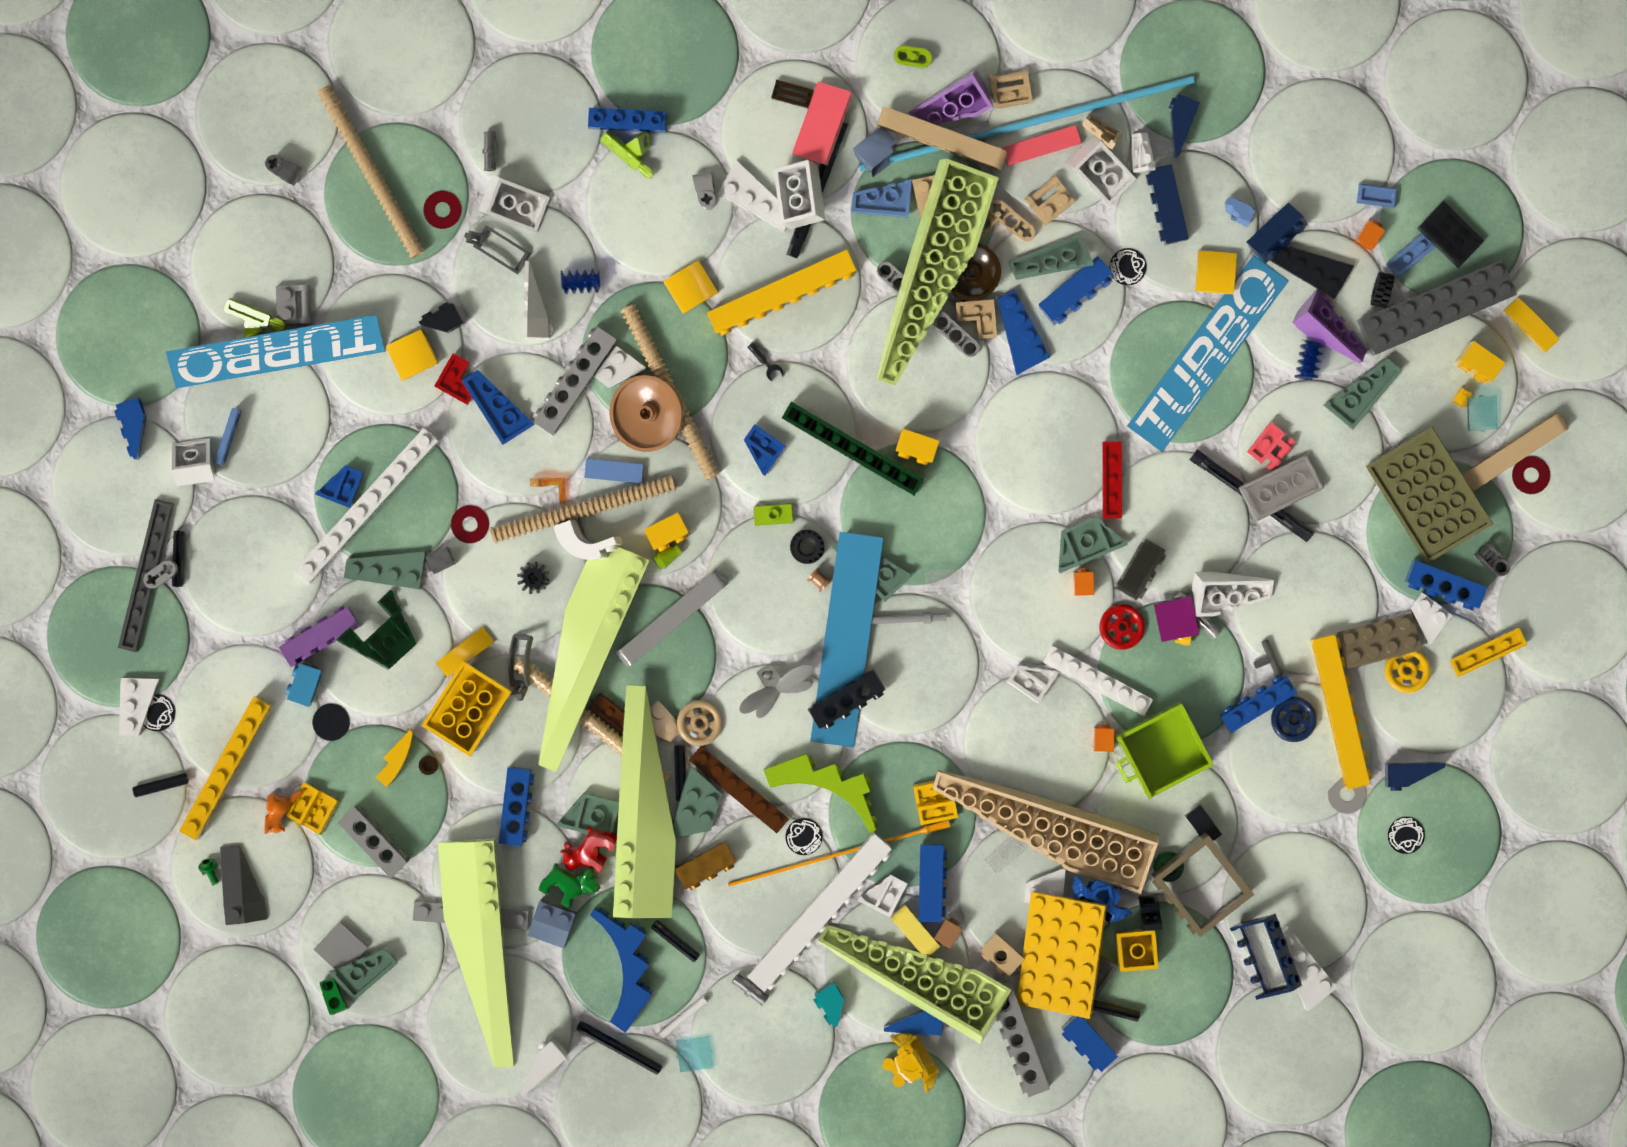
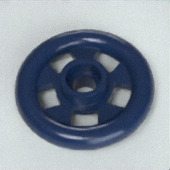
M1293 696L1274 707L1271 714V724L1274 732L1281 739L1287 742H1300L1307 739L1315 730L1317 715L1314 707L1307 700ZM1297 704L1298 711L1290 710V705ZM1281 710L1286 712L1284 720L1279 719ZM1307 711L1309 720L1304 721L1302 713ZM1292 716L1297 717V721L1295 723H1292L1290 721V718ZM1285 724L1287 727L1291 728L1289 733H1286L1282 730V727ZM1303 725L1305 731L1298 734L1296 729Z

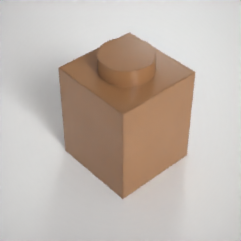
M952 917L950 919L945 918L933 938L950 949L962 931V928L959 926L961 923Z

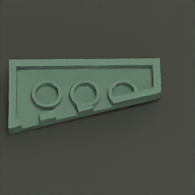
M838 541L832 546V548L836 552L838 547ZM881 556L876 593L886 602L913 575Z

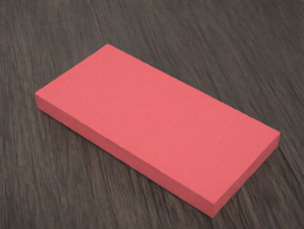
M817 82L792 154L828 166L854 93Z

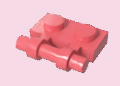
M1269 422L1247 450V453L1261 464L1267 458L1270 463L1266 468L1269 471H1273L1276 466L1279 467L1281 465V460L1284 456L1292 451L1291 447L1296 441L1292 438H1289L1286 443L1281 439L1286 433L1272 422ZM1277 445L1280 446L1281 449L1279 450V452L1275 456H1273L1271 454L1273 449Z

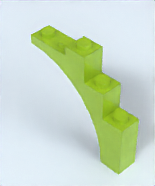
M807 753L764 769L770 788L784 784L802 783L830 790L842 797L856 810L863 819L869 833L876 831L875 826L879 824L875 814H870L869 808L872 806L868 796L864 797L863 795L870 792L869 787L872 784L869 776H864V773L841 780V777L844 776L840 766L836 767L835 763L813 771L815 763L812 756L808 757Z

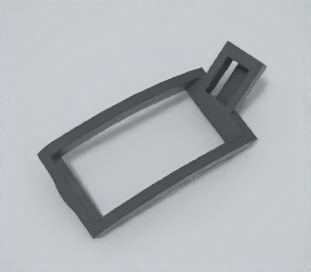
M487 225L482 233L469 230V233L465 232L464 235L467 243L474 244V248L517 275L531 254ZM490 232L525 253L515 269L481 249Z
M514 634L510 644L508 658L509 683L511 687H514L511 697L516 698L518 701H523L530 686L529 659L533 642L532 635ZM517 640H527L523 665L524 681L514 679V654Z

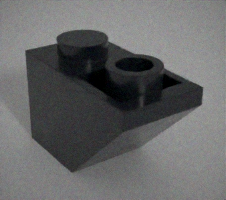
M448 302L440 305L437 312L432 314L430 311L422 315V320L419 321L422 326L445 333H450L465 325L455 305Z

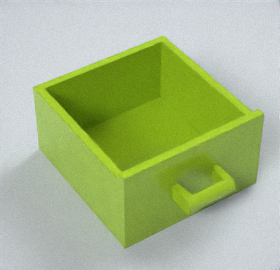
M1180 702L1114 735L1125 755V758L1115 762L1125 783L1137 778L1148 799L1214 765L1183 704ZM1125 761H1128L1134 773L1133 776L1128 778L1121 766Z

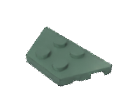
M1097 516L1061 531L1058 571L1062 573L1128 545V543Z
M692 766L689 767L673 820L675 837L711 831L722 793Z
M583 793L560 819L557 826L588 834V828L592 827L595 830L611 832L617 836L619 802Z

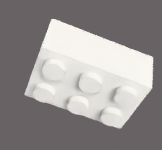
M810 160L774 169L781 224L793 229L825 220L818 165Z

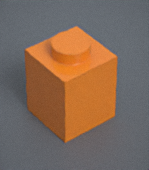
M1370 220L1367 221L1355 242L1372 251L1385 232L1382 229L1383 225L1376 220L1372 222Z
M1089 568L1077 569V572L1073 573L1074 596L1094 595V574L1089 572Z
M1098 724V727H1094L1093 751L1114 752V728H1110V724Z

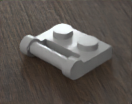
M311 285L276 286L277 319H282L285 324H311L312 318L309 311V291H311ZM301 291L302 318H297L296 292Z

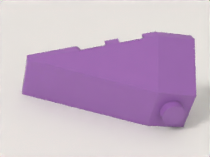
M976 69L910 110L908 114L938 125L962 118L976 117L992 108L993 103L985 83Z
M1315 290L1297 311L1292 323L1305 335L1360 364L1364 359L1367 349L1356 334L1347 329L1344 324L1345 319L1342 316L1338 317L1333 310L1334 304L1320 290Z

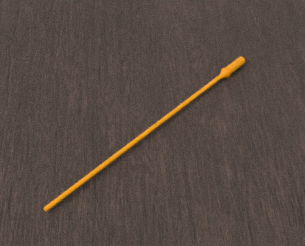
M945 820L925 825L920 830L884 839V841L888 843L920 833L929 834L951 827L950 822ZM861 846L728 883L730 887L852 853Z

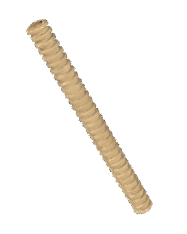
M326 86L317 93L321 97L320 101L324 102L323 106L327 107V112H330L329 116L333 118L332 122L336 123L335 127L339 128L338 132L345 139L344 143H347V148L351 149L350 153H353L356 164H359V169L363 170L361 173L365 174L364 178L366 180L368 179V185H371V190H374L373 194L377 195L376 199L380 200L379 204L383 206V211H386L385 215L389 216L388 220L392 221L391 225L395 227V232H398L397 236L401 237L400 241L404 242L403 246L407 248L406 252L410 253L409 257L414 258L422 254L425 250L424 247H421L422 243L418 242L419 238L415 237L416 233L412 231V226H409L410 222H407V217L403 216L404 212L400 210L401 206H398V201L394 200L395 196L388 189L389 185L385 184L386 180L382 179L383 175H380L377 164L373 163L374 159L370 158L371 154H368L369 150L367 148L365 149L366 145L362 143V138L358 137L360 134L356 133L357 129L355 127L353 128L354 124L350 122V117H347L348 113L344 112L345 108L341 107L342 103L338 101V96H335L336 92L332 91L333 87Z
M636 304L623 308L620 312L624 314L623 318L627 320L626 324L630 325L629 330L632 329L633 332L631 334L635 335L634 340L638 341L637 346L641 347L639 350L643 351L642 355L646 357L645 361L649 363L648 367H651V373L653 372L654 376L665 379L676 389L677 385H674V379L670 378L672 375L668 374L669 369L665 368L666 363L662 362L664 359L660 358L661 353L657 352L658 347L654 346L655 342H652L651 339L653 338L649 336L650 332L646 330L647 326H644L643 323L645 322L641 320L642 316L638 314L639 310H636ZM683 400L684 421L681 432L683 431V437H686L685 441L689 443L688 447L692 449L691 453H694L693 457L697 459L696 463L700 465L699 469L703 470L701 473L706 476L704 479L709 480L719 475L720 471H717V465H714L715 461L711 459L712 455L708 453L709 449H706L705 446L707 445L703 443L704 439L700 437L701 433H698L697 430L699 429L695 427L696 423L692 421L693 417H690V411H687L688 407L684 405L685 401Z
M669 475L666 478L665 476L663 479L658 478V481L652 480L651 483L646 482L644 485L643 483L640 486L634 485V488L629 487L627 490L624 488L623 491L617 490V493L613 491L610 495L608 493L606 496L600 495V498L594 497L593 500L589 498V501L583 500L582 503L577 502L576 505L572 503L571 506L565 505V508L560 507L558 510L555 508L554 511L548 510V513L542 512L541 515L539 513L537 516L531 515V518L525 517L524 520L522 518L519 521L514 520V523L508 522L507 525L505 523L502 526L497 525L496 528L491 527L490 533L493 542L498 543L499 540L503 542L504 539L509 540L510 537L515 538L516 535L520 537L521 534L526 535L527 532L532 533L534 530L537 532L538 529L544 530V527L550 528L551 525H559L561 522L573 519L578 520V517L584 518L585 515L587 517L590 514L595 515V512L601 513L602 510L606 512L609 508L610 510L613 507L619 508V505L623 507L626 503L630 505V502L636 503L637 500L640 502L643 498L647 500V497L653 498L654 495L656 497L659 494L664 495V492L676 491L674 477Z
M524 657L514 666V670H518V673L523 675ZM529 660L530 681L533 682L532 685H537V689H541L542 693H546V696L549 697L551 695L553 679L550 680V676H545V672L539 671L540 668H536V665H532ZM585 706L579 723H583L584 727L587 726L589 731L592 730L594 735L597 734L599 739H603L602 742H607V746H612L611 749L617 750L616 753H620L622 757L623 736H619V732H614V728H609V724L606 725L604 720L601 721L600 717L597 718L596 714H592L591 710H587V706ZM663 770L664 781L666 783L667 780L670 778V774H666V771Z

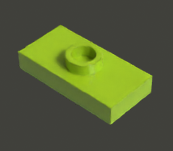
M792 504L753 507L755 526L793 523Z

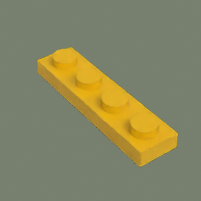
M1518 627L1449 659V662L1456 677H1460L1526 646L1527 643Z

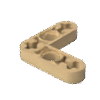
M996 199L991 202L987 214L990 226L986 229L983 228L985 234L981 235L979 243L997 221L1024 242L1031 241L1034 238L1035 229L1007 204ZM993 204H1001L1000 209L1003 212L1006 209L1009 211L1003 220L999 218L1002 216L1000 212H993ZM1010 215H1014L1017 218V224L1014 226H1009L1006 222V218ZM1021 221L1024 223L1021 226L1022 228H1024L1025 230L1029 228L1031 230V237L1026 236L1024 238L1022 236L1023 231L1019 229L1018 232H1016L1014 230L1019 226Z

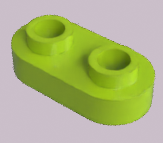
M903 45L895 50L894 60L902 66L923 69L931 64L932 55L927 49ZM906 53L907 58L901 59L900 54ZM925 56L926 61L920 62L919 57Z

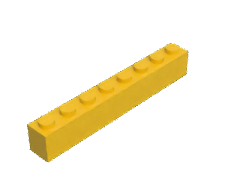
M844 250L711 310L707 314L716 334L720 333L723 336L732 332L731 328L737 325L739 328L748 325V320L756 318V320L766 317V312L772 309L774 312L783 309L784 304L791 302L792 305L801 301V296L806 294L809 297L819 293L818 289L826 286V289L836 285V281L841 278L844 281L854 277L853 273L857 270L848 250Z
M1334 634L1310 639L1345 789L1349 790L1370 785L1369 780L1372 779L1370 769H1366L1365 761H1368L1365 749L1362 750L1361 742H1363L1362 733L1357 730L1356 726L1359 723L1356 712L1353 713L1352 709L1354 698L1352 693L1349 694L1348 686H1350L1349 677L1344 675L1343 668L1346 667L1344 657H1340L1339 649H1341L1339 637L1336 638Z
M258 696L252 698L179 832L194 840L200 838L273 706L271 703Z

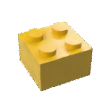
M1475 341L1467 343L1455 361L1459 364L1457 367L1465 373H1472L1474 375L1473 378L1481 384L1493 382L1506 364Z
M902 429L895 452H898V456L901 458L909 459V457L916 458L917 463L927 466L928 463L933 462L939 440Z
M679 512L644 529L653 549H658L659 552L670 548L669 543L673 541L680 543L686 540V535L690 533Z
M1155 930L1115 931L1118 968L1120 972L1159 969Z

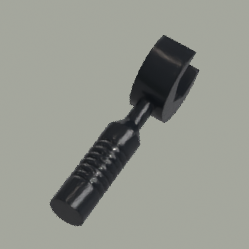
M753 342L747 347L759 362L765 364L768 368L766 375L770 381V374L773 370L780 371L783 377L782 368L779 365H770L767 362V358Z

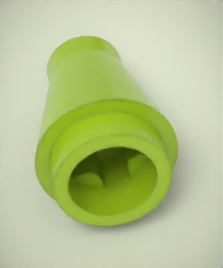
M674 545L661 552H656L652 559L661 570L663 568L666 569L682 553L679 547Z

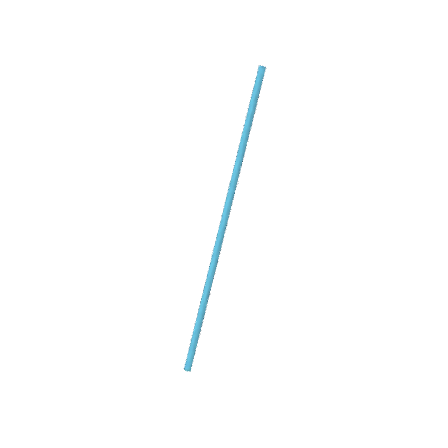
M1190 76L966 136L981 140L1195 83L1194 77ZM925 146L894 154L888 161L891 164L940 151V149ZM860 163V171L866 170V168Z

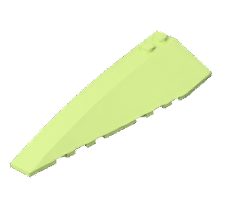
M830 925L826 927L817 940L820 944L883 986L980 1044L987 1036L1012 991L978 970H971L959 964L954 965L944 962V960L939 958L934 959L926 954L922 955L919 952L903 947L888 945L880 940L878 942L866 936L855 935L850 931Z

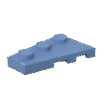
M912 179L879 188L875 187L853 192L851 213L909 218Z

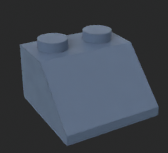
M540 900L528 936L564 948L577 912Z

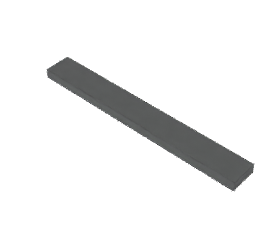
M154 500L118 644L120 649L138 652L153 588L145 586L143 578L147 572L160 563L174 507L173 503ZM150 576L151 580L149 583L155 584L156 576Z

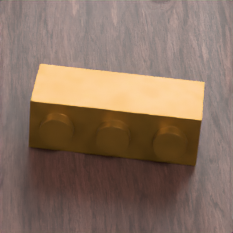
M725 840L676 867L675 871L684 888L694 890L701 886L700 882L704 879L710 881L718 876L717 872L721 870L726 872L734 868V863L737 860Z

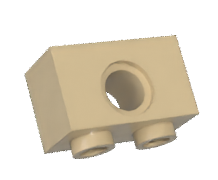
M996 932L980 948L983 952L981 956L989 963L992 960L997 965L995 969L1003 976L1005 973L1010 976L1024 961L1022 955ZM998 951L1006 952L1004 960L996 959Z

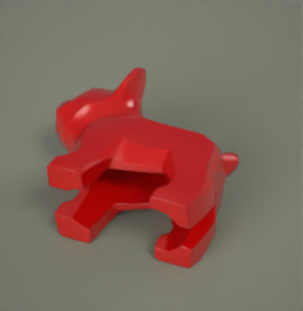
M589 827V832L580 846H573L568 842L564 843L565 849L560 851L564 855V866L571 871L580 865L593 867L596 872L600 873L607 860L606 856L599 853L600 847H606L611 852L616 844L617 836L611 832L595 830Z

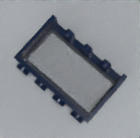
M1276 913L1240 922L1230 927L1231 931L1240 928L1243 938L1237 941V946L1239 948L1247 946L1250 956L1244 959V964L1246 966L1253 964L1257 973L1250 978L1252 984L1260 982L1263 992L1255 996L1256 1000L1292 992L1302 986Z

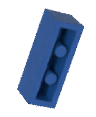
M1073 1016L1061 1027L1064 1031L1062 1033L1064 1038L1068 1042L1072 1040L1077 1045L1075 1047L1076 1051L1081 1056L1086 1055L1090 1059L1088 1064L1094 1070L1099 1069L1102 1072L1118 1057L1113 1049L1083 1017Z

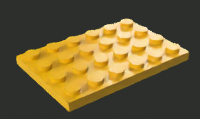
M1037 891L1031 892L1022 956L1024 961L1021 964L1017 993L1019 1005L1088 1019L1092 1017L1107 905Z

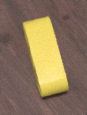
M906 905L902 906L891 916V919L922 955L926 954L929 957L941 947Z

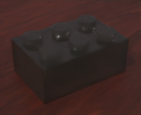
M1142 539L1114 589L1133 600L1142 599L1147 591L1145 585L1148 581L1152 582L1157 573L1154 571L1156 566L1162 565L1167 556L1164 554L1166 550L1147 539Z

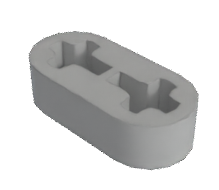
M163 561L145 574L143 578L145 586L148 588L160 587L177 574L178 566L174 561ZM165 565H172L173 568H171V574L169 572L162 574V572L166 570ZM150 576H160L155 580L156 584L149 583V581L151 580Z

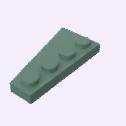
M1080 234L1009 261V266L1016 280L1094 265Z
M1387 358L1323 406L1353 430L1402 370Z
M426 551L346 559L344 578L420 589Z

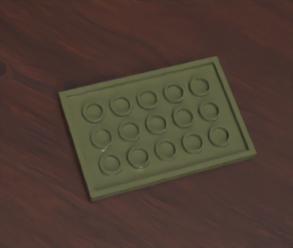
M1433 426L1366 465L1369 473L1427 564L1494 524Z

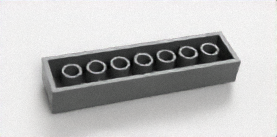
M1499 260L1360 319L1357 322L1371 355L1374 356L1516 296L1517 293L1503 260Z

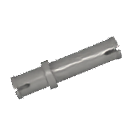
M1180 591L1173 600L1187 597ZM1196 616L1198 628H1202L1212 640L1221 633V630L1209 620V616H1200L1203 621Z

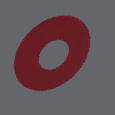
M448 191L432 193L426 199L423 207L424 217L427 222L438 229H447L455 225L462 211L459 199ZM440 202H445L450 207V213L446 217H439L435 213V206Z
M1527 456L1515 464L1512 471V480L1516 488L1521 492L1537 494L1547 487L1550 480V470L1542 459L1535 456ZM1527 468H1535L1539 473L1537 481L1533 483L1527 482L1523 476L1524 471Z
M463 506L452 516L451 530L454 536L464 543H476L482 540L488 532V517L477 506ZM466 517H473L477 521V528L472 532H467L463 529L462 522Z

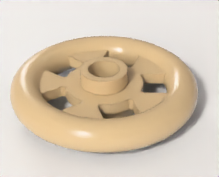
M695 700L686 704L679 712L677 728L679 734L686 742L695 746H704L713 742L720 734L722 718L720 712L712 703L704 700ZM701 708L702 713L694 715L693 709ZM710 712L714 717V720L709 722L706 716ZM686 717H691L690 726L685 725ZM698 719L702 721V725L700 727L696 725V721ZM710 727L713 731L706 736L703 732ZM691 730L699 733L697 738L690 735Z

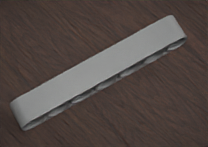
M880 263L877 267V276L898 295L899 289L894 286V281L896 279H903L904 275L891 263ZM882 266L890 268L891 273L888 276L881 275L880 268ZM940 310L931 325L966 357L971 358L977 355L979 344L944 311ZM938 318H945L947 326L944 328L938 327ZM955 330L960 331L961 339L954 341L951 338V332ZM968 343H972L976 347V351L972 354L965 351V346Z
M715 569L615 654L629 668L728 585L729 582L718 569Z

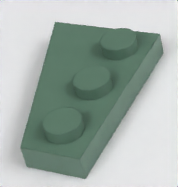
M383 948L330 970L329 974L355 1001L396 966L398 961L386 948Z

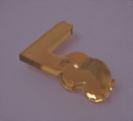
M565 477L530 479V486L532 487L558 485L559 503H566Z

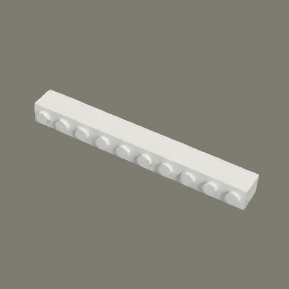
M423 428L294 571L305 581L312 583L440 441L426 428Z
M873 832L748 972L747 977L762 991L771 990L777 983V977L780 974L782 976L785 975L790 969L788 965L793 960L796 962L803 954L801 950L805 946L809 947L815 941L814 936L817 932L822 933L828 926L826 922L831 917L834 919L841 910L839 908L842 904L845 903L847 905L853 898L852 893L856 889L860 890L865 885L866 877L869 874L871 876L874 875L879 869L877 865L882 860L885 862L892 854L890 852L891 846Z

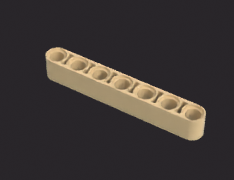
M888 107L882 108L877 122V126L883 127L885 130L1001 171L1008 153L1001 148Z
M1557 412L1463 473V476L1472 490L1475 491L1568 430L1569 426L1561 414Z

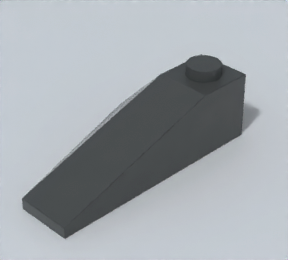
M240 845L220 847L225 924L234 925L266 920L265 899L259 890L256 879L253 877Z

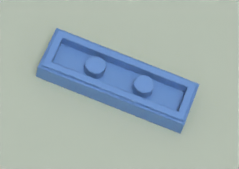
M1421 233L1389 260L1386 266L1398 279L1432 251L1435 246Z
M231 409L214 463L225 464L241 410Z
M586 459L584 478L642 483L644 464Z

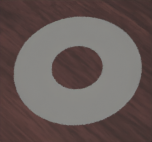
M1341 777L1328 790V800L1331 806L1338 812L1345 814L1354 813L1363 806L1366 800V789L1364 786L1353 788L1355 793L1354 799L1350 802H1344L1339 796L1340 790L1345 787L1343 777Z

